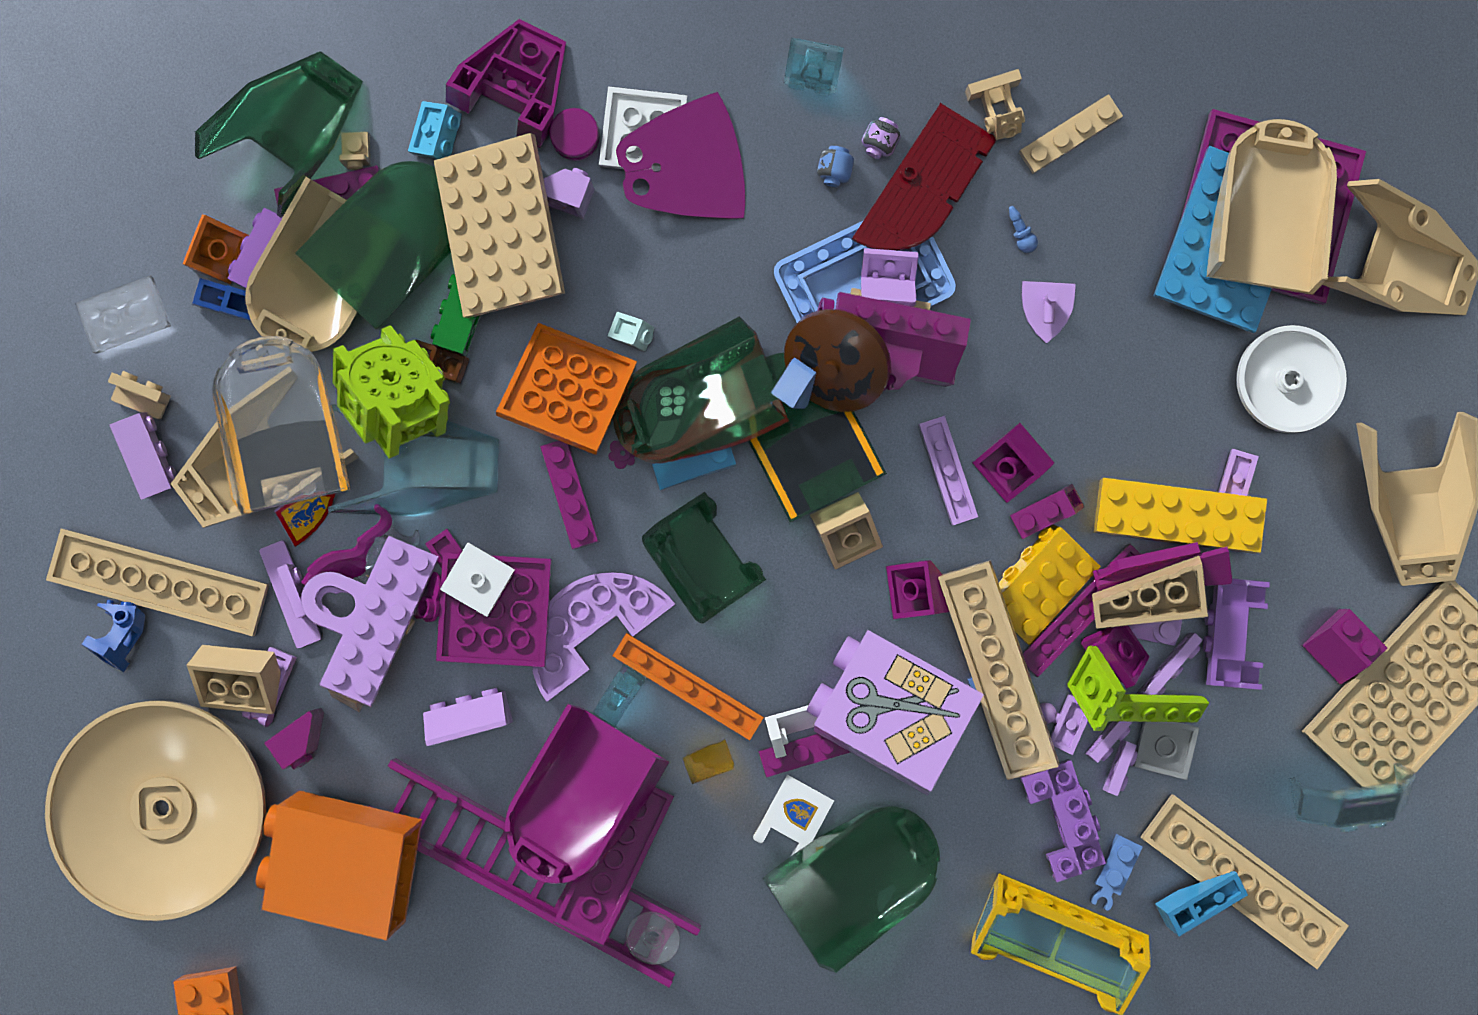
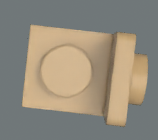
M368 132L341 133L342 155H339V161L342 165L347 166V169L359 170L363 169V166H371L370 134Z

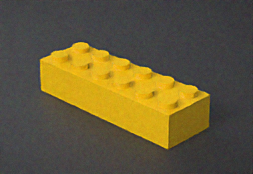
M1102 478L1099 483L1093 533L1184 545L1198 542L1199 547L1219 549L1228 546L1229 551L1256 554L1261 553L1267 499Z

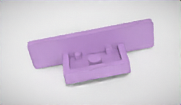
M279 541L259 550L296 648H302L322 640L318 625L306 616L302 608L301 595L304 588L301 581L303 577L297 567L295 568L286 542Z

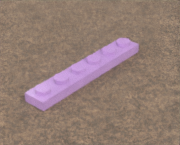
M1188 633L1136 694L1162 695L1166 690L1164 685L1170 678L1174 680L1182 672L1183 667L1181 665L1187 658L1192 659L1200 651L1201 647L1198 645L1203 640L1196 633ZM1112 721L1085 754L1094 762L1105 761L1113 752L1112 746L1118 739L1122 741L1131 731L1129 726L1132 722Z

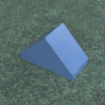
M794 358L771 394L791 408L805 409L809 404L816 372Z

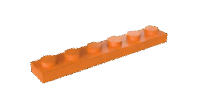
M628 633L625 634L612 655L748 740L752 738L764 718Z

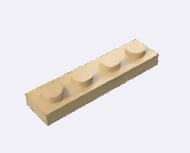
M1108 94L1021 149L1019 154L1032 174H1035L1120 120L1123 115Z

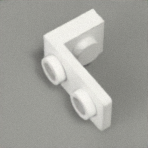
M808 706L765 717L776 758L786 756L784 745L788 744V734L814 727L818 718L806 712Z

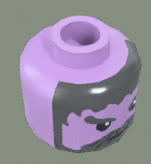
M880 117L879 120H872L862 137V144L867 149L866 153L875 159H880L881 156H891L901 138L898 125L884 117Z

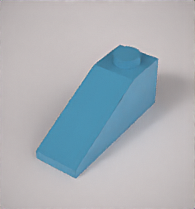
M729 447L672 462L655 463L652 466L659 488L662 490L736 467V462L732 449Z
M1232 871L1177 890L1155 903L1165 925L1176 935L1181 936L1248 896L1237 872Z

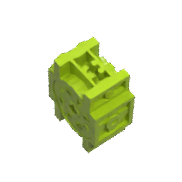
M389 325L381 329L380 339L349 352L344 345L333 349L332 383L337 388V407L365 444L376 440L390 459L399 455L400 445L431 431L436 437L446 433L450 399L447 392L442 389L444 374L438 366L436 367L432 363L428 352L421 348L415 340L406 343L400 333L397 334L393 327Z

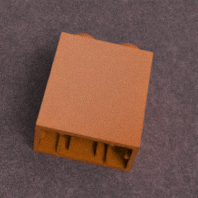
M298 791L278 805L273 804L264 822V835L272 838L270 856H265L261 861L256 875V887L265 890L262 910L387 941L406 922L422 819L304 791Z

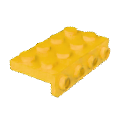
M1054 524L1044 528L1039 533L1038 540L1021 553V558L1014 566L1006 569L1003 573V578L999 582L1015 633L1028 645L1040 635L1093 576V571L1101 567L1063 528Z

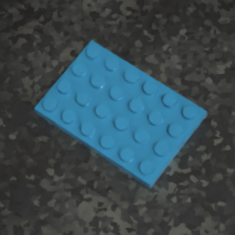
M1209 146L1205 152L1153 296L1255 333L1272 288L1206 277L1215 210L1229 155L1228 152Z

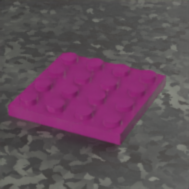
M443 553L441 587L460 554ZM493 556L515 569V572L488 617L441 590L436 661L545 667L552 559Z

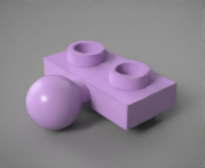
M1068 694L1060 714L1056 712L1055 707L1050 703H1041L1040 707L1046 724L1055 723L1050 734L1054 747L1073 755L1088 720L1074 696Z

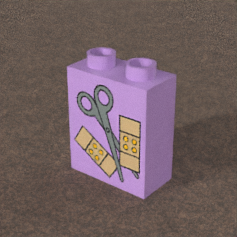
M867 630L861 643L848 636L833 662V665L844 670L835 689L821 683L806 712L818 718L814 724V732L928 796L984 694Z

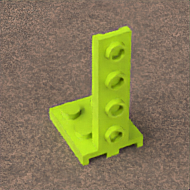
M1088 646L1067 684L1094 731H1103L1109 721L1197 723L1209 705V702L1203 696L1125 694V689L1097 646Z

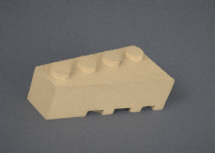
M1199 556L1092 594L1096 628L1208 617L1203 567Z

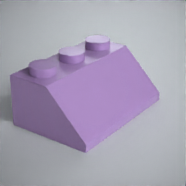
M497 688L482 691V697L472 699L470 694L455 698L456 704L446 706L445 701L429 705L430 711L423 713L426 746L512 723L513 719L506 692H498Z

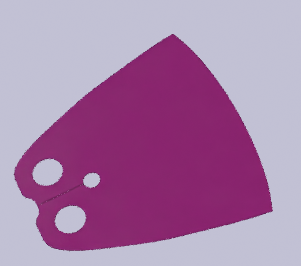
M718 92L693 100L654 118L631 132L617 145L616 155L618 164L625 171V179L623 181L624 193L626 198L633 204L652 210L685 216L744 218L745 183L741 155L730 116ZM631 146L639 147L643 153L642 159L637 163L630 162L626 157V151ZM654 163L660 164L661 170L659 172L652 170ZM644 179L648 182L649 191L647 194L642 196L634 192L633 183L635 180Z

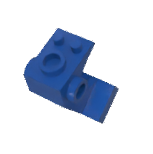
M107 600L106 604L98 603L97 606L105 610V613L112 617L113 626L110 632L98 639L87 635L81 645L101 661L125 672L130 664L125 658L143 633L145 614L134 603L121 602L120 605L113 604L114 601Z

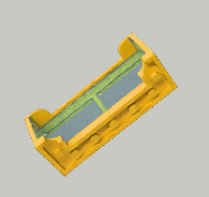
M1000 873L993 884L972 937L971 953L978 958L993 960L997 957V954L1005 956L1096 994L1097 1000L1104 1010L1119 1015L1124 1014L1150 968L1149 935Z

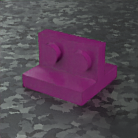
M1128 625L1106 627L1102 631L1085 637L1081 642L1085 650H1087L1088 646L1098 647L1118 680L1123 683L1126 689L1136 684L1150 657Z

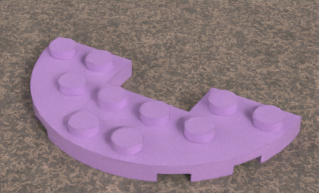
M624 573L593 574L576 580L563 588L549 602L545 667H533L532 670L536 684L546 702L590 670L589 666L575 649L577 645L615 616L620 619L633 637L675 605L674 601L653 583Z

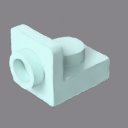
M617 312L608 337L645 352L653 339L654 327L644 320Z

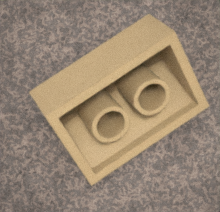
M202 645L187 664L200 707L273 714L275 712L281 675L275 652Z

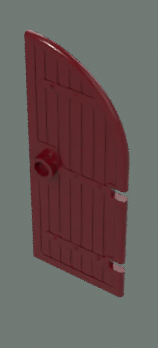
M940 103L851 240L872 249L898 251L915 247L930 239L939 231L954 209L946 201L948 198L956 203L959 201L983 163L981 159L976 157V154L980 153L987 157L997 141L995 137Z

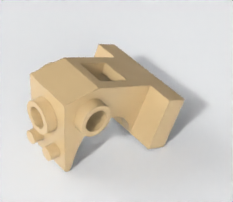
M1019 69L969 84L965 90L968 102L981 98L987 116L984 119L988 133L993 132L996 140L1011 138L1021 133L1022 123L1025 122L1022 107H1015L1010 88L1017 87L1022 80ZM1004 102L1007 113L996 115L992 105Z

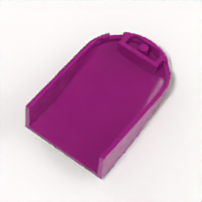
M567 704L509 805L505 819V833H507L510 847L508 850L513 860L527 875L547 883H567L584 877L600 863L635 819L657 785L669 761L584 708Z

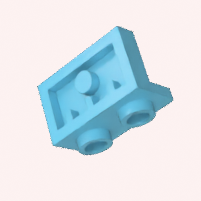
M422 101L408 152L413 155L435 159L450 156L453 151L458 128L460 127L462 114L445 104Z

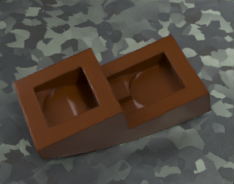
M415 340L421 348L428 352L432 363L442 370L445 379L461 384L469 358L444 350L438 346Z

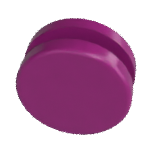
M565 109L555 116L550 125L549 134L552 145L556 152L567 160H584L590 157L599 145L600 133L596 120L583 109Z

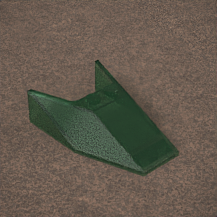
M321 51L247 83L195 131V157L198 159L204 158L244 139H251L294 170L292 179L278 194L277 216L282 218L305 177L311 179L335 147L363 81Z

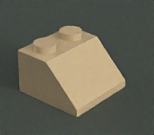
M859 492L810 514L819 538L835 570L883 547L870 511Z

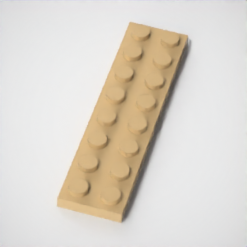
M60 529L46 578L50 582L124 602H131L142 607L249 636H255L270 585L67 529Z
M991 560L939 576L938 579L975 688L984 694L980 702L1006 779L1010 780L1059 767L1060 763Z
M1171 794L1140 837L1199 882L1236 871L1248 896L1231 906L1317 970L1349 927V925L1175 795Z

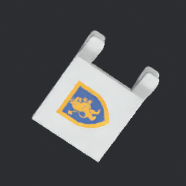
M786 775L764 818L754 833L753 839L763 843L770 828L777 830L798 842L790 859L796 864H801L834 800Z

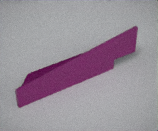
M1198 542L1117 559L1110 563V567L1093 571L1099 592L1199 556L1203 567L1204 586L1228 585L1232 583L1228 546L1200 553Z

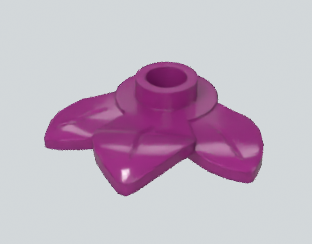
M437 572L432 573L413 615L416 619L434 622L439 616L441 578Z

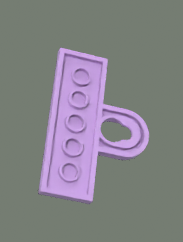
M388 536L366 585L335 572L318 574L307 582L301 595V604L306 616L313 623L342 635L319 684L320 686L372 707L438 562V556ZM327 593H348L355 599V608L347 617H336L331 614L328 608L323 606L322 598Z

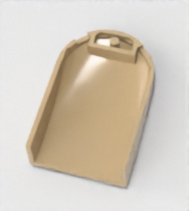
M1273 119L1255 124L1254 127L1242 133L1229 152L1212 227L1206 277L1312 295L1328 279L1337 168L1330 148L1324 146L1317 138L1318 134L1315 131L1295 121Z

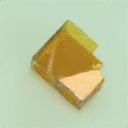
M725 738L687 752L682 758L692 784L734 769V762Z

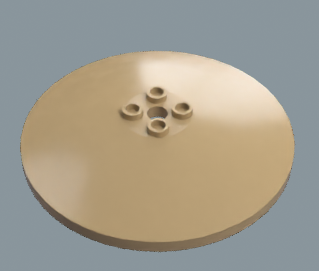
M146 701L125 705L105 713L84 727L68 744L57 761L50 778L45 801V822L49 844L55 860L69 882L84 897L102 909L119 916L143 921H161L186 916L203 909L225 895L241 879L252 863L260 846L266 818V799L262 777L255 759L242 739L228 725L209 712L195 706L173 701ZM160 800L167 802L169 806V811L166 815H161L156 810V805Z

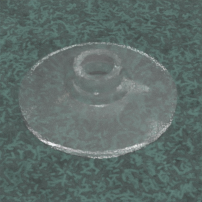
M645 912L636 916L630 922L626 931V944L631 954L641 962L661 964L670 960L677 952L680 944V934L676 924L668 916L658 912ZM655 931L659 934V936L652 937L650 935V932Z

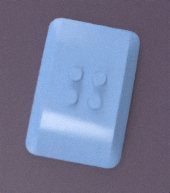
M863 221L780 260L774 267L775 280L796 323L806 315L817 311L822 297L833 299L836 306L839 292L850 294L851 288L861 289L864 248L869 247L863 246L851 239ZM933 236L920 245L905 250H898L918 252L915 278L917 301L931 303L930 307L953 295L956 287L955 280Z

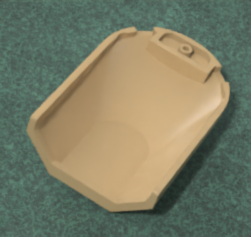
M305 177L249 277L245 300L253 326L269 343L290 352L308 353L332 345L341 338L350 326L402 232Z

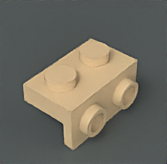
M122 371L121 375L111 373L108 382L116 385L111 397L112 401L141 413L147 412L149 416L156 419H162L171 395L161 392L162 386L147 381L146 385L138 383L137 376Z

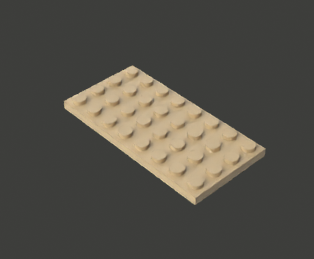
M1455 580L1440 582L1383 643L1387 649L1368 668L1353 676L1302 730L1305 736L1383 807L1478 706V602Z

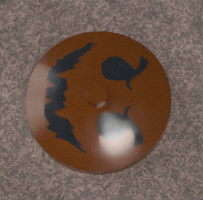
M824 309L812 312L795 325L785 343L784 362L786 368L796 358L816 372L810 401L823 408L840 412L863 409L876 401L888 384L891 374V359L884 340L868 322L850 312L837 309Z

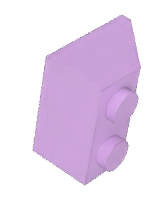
M573 168L572 171L563 169L544 178L548 206L584 219L594 193V187L591 178L588 177V173L577 168Z

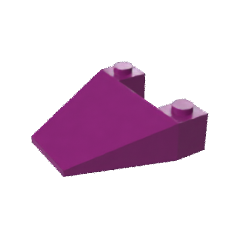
M518 19L457 66L446 83L445 102L469 114L482 94L521 113L518 118L516 137L532 133L535 135L537 147L541 148L549 135L550 125L554 119L566 41Z

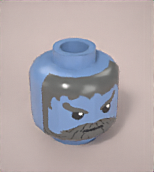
M829 146V149L821 153L817 175L824 180L825 185L839 187L840 183H846L850 180L854 158L849 154V150L844 147Z

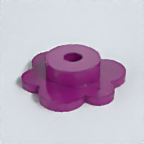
M618 440L613 441L610 444L612 452L609 453L608 458L614 461V465L618 469H624L627 464L630 466L634 465L635 456L628 451L624 443ZM622 451H625L624 456L621 455Z

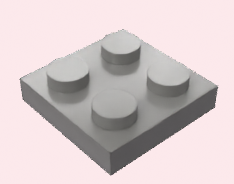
M1143 722L1136 748L1138 754L1133 766L1187 780L1200 728L1179 722Z

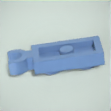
M1118 834L1115 835L1105 857L1106 864L1101 866L1094 881L1095 884L1101 887L1092 894L1090 899L1092 904L1096 905L1100 897H1105L1106 902L1103 908L1107 911L1111 909L1113 905L1112 894L1115 893L1121 896L1143 846Z

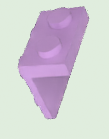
M864 248L861 271V296L911 307L915 306V278L918 252Z

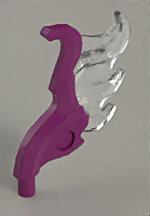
M375 504L374 510L380 515L378 523L357 538V544L354 548L331 551L316 559L307 568L308 572L301 582L306 585L310 579L318 574L335 572L351 579L357 577L366 584L388 536L416 547L420 541L419 531L415 530L412 536L400 534L392 525L390 513L384 507Z

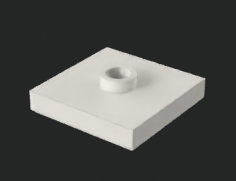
M467 542L440 590L488 617L515 569Z

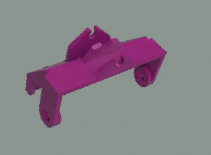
M844 292L838 293L835 309L850 312L864 319L876 329L888 348L891 359V374L884 390H899L908 380L944 387L954 385L956 370L967 346L971 319ZM822 297L818 310L834 309V300Z

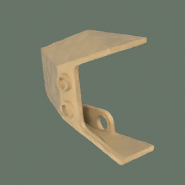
M1381 179L1348 181V189L1375 219L1377 230L1361 277L1359 279L1328 277L1323 285L1400 312L1466 315L1478 280V260L1438 212Z

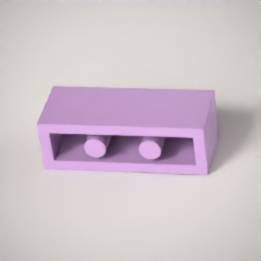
M142 412L110 424L109 426L140 499H146L172 489L171 482L177 476L174 467L172 465L169 466L165 457L168 455L164 443L161 440L159 441L156 436L157 426L153 417L148 416L147 412Z

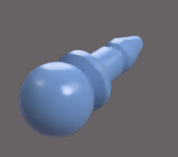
M1010 206V219L1013 221L1016 230L1014 237L1018 238L1017 247L1024 253H1031L1037 248L1038 239L1035 234L1031 233L1032 229L1030 226L1025 227L1026 225L1014 206Z

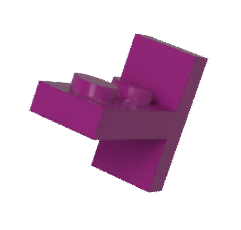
M1073 484L1010 516L1022 539L1060 520L1075 515L1084 508V505Z

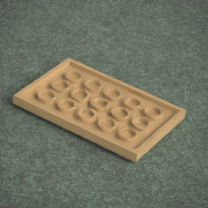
M529 133L434 160L463 317L471 318L565 294L535 135Z

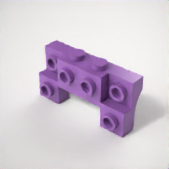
M1232 578L1231 584L1214 585L1213 604H1210V609H1207L1208 617H1205V625H1208V634L1203 639V652H1206V658H1208L1206 685L1262 690V684L1258 683L1259 670L1263 668V663L1245 661L1249 608L1268 609V604L1265 603L1266 588H1269L1270 582Z
M1069 759L1059 762V767L1020 777L1028 796L1026 798L1029 804L1045 799L1049 800L1063 845L1065 846V848L1046 854L1056 882L1080 875L1083 871L1106 864L1098 841L1099 836L1097 832L1101 831L1097 817L1095 815L1092 816L1089 806L1092 805L1090 795L1087 789L1083 790L1080 786L1072 761Z

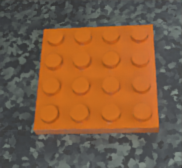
M538 323L496 410V416L597 455L636 368L637 361Z

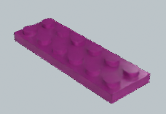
M656 787L654 788L635 819L600 863L590 873L572 882L553 923L600 946L604 945L674 796Z

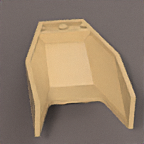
M290 366L228 409L237 440L270 428L269 419L299 379V376ZM222 414L171 482V485L201 526L205 528L289 501L322 481L323 476L321 468L261 481L266 507L244 511L235 462ZM351 448L341 454L343 467L359 458Z
M1457 412L1442 461L1438 466L1383 472L1378 463L1377 430L1362 422L1356 423L1371 510L1400 585L1407 586L1456 580L1478 511V418L1465 412Z

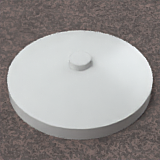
M1290 325L1277 327L1265 332L1246 348L1238 365L1236 381L1238 394L1243 406L1258 423L1274 431L1298 433L1323 424L1337 411L1345 394L1347 377L1343 359L1329 339L1313 329Z

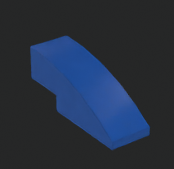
M203 278L199 279L192 305L251 322L245 300L246 291Z

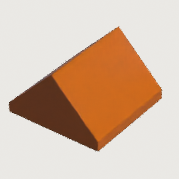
M202 214L183 265L203 275L231 284L232 281L227 279L229 276V266L233 260L238 259L241 253V243L249 235Z

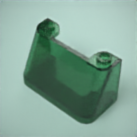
M703 492L657 522L642 536L645 549L690 614L699 623L707 622L766 580L758 564L750 561L742 563L716 526L713 519L717 515V505L712 498L708 497L706 492Z

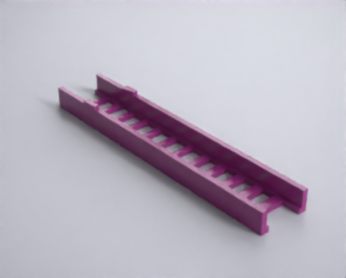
M397 758L389 762L388 767L410 779L393 813L399 814L416 783L433 792L419 819H422L421 829L438 798L445 801L447 799L457 804L436 844L433 845L419 837L417 851L434 858L667 987L671 986L675 972L658 964L657 961L676 926L696 936L701 930L700 924L632 887L603 946L553 923L572 882L566 884L554 907L537 897L545 882L538 880L531 893L514 885L521 871L517 864L508 880L492 873L490 870L508 839L507 833H505L506 818ZM465 809L480 817L463 851L461 854H458L443 846L461 811ZM487 821L502 829L503 833L483 868L467 859V856ZM631 900L642 906L643 909L626 941L622 944L611 938L610 935L628 901ZM655 913L667 921L649 955L645 957L633 949L650 917Z

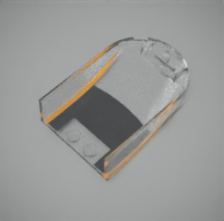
M278 336L251 339L233 349L228 354L229 357L221 368L218 367L213 381V400L231 497L240 513L247 514L351 490L328 389L322 369L315 356L307 348L305 349L293 342V340Z

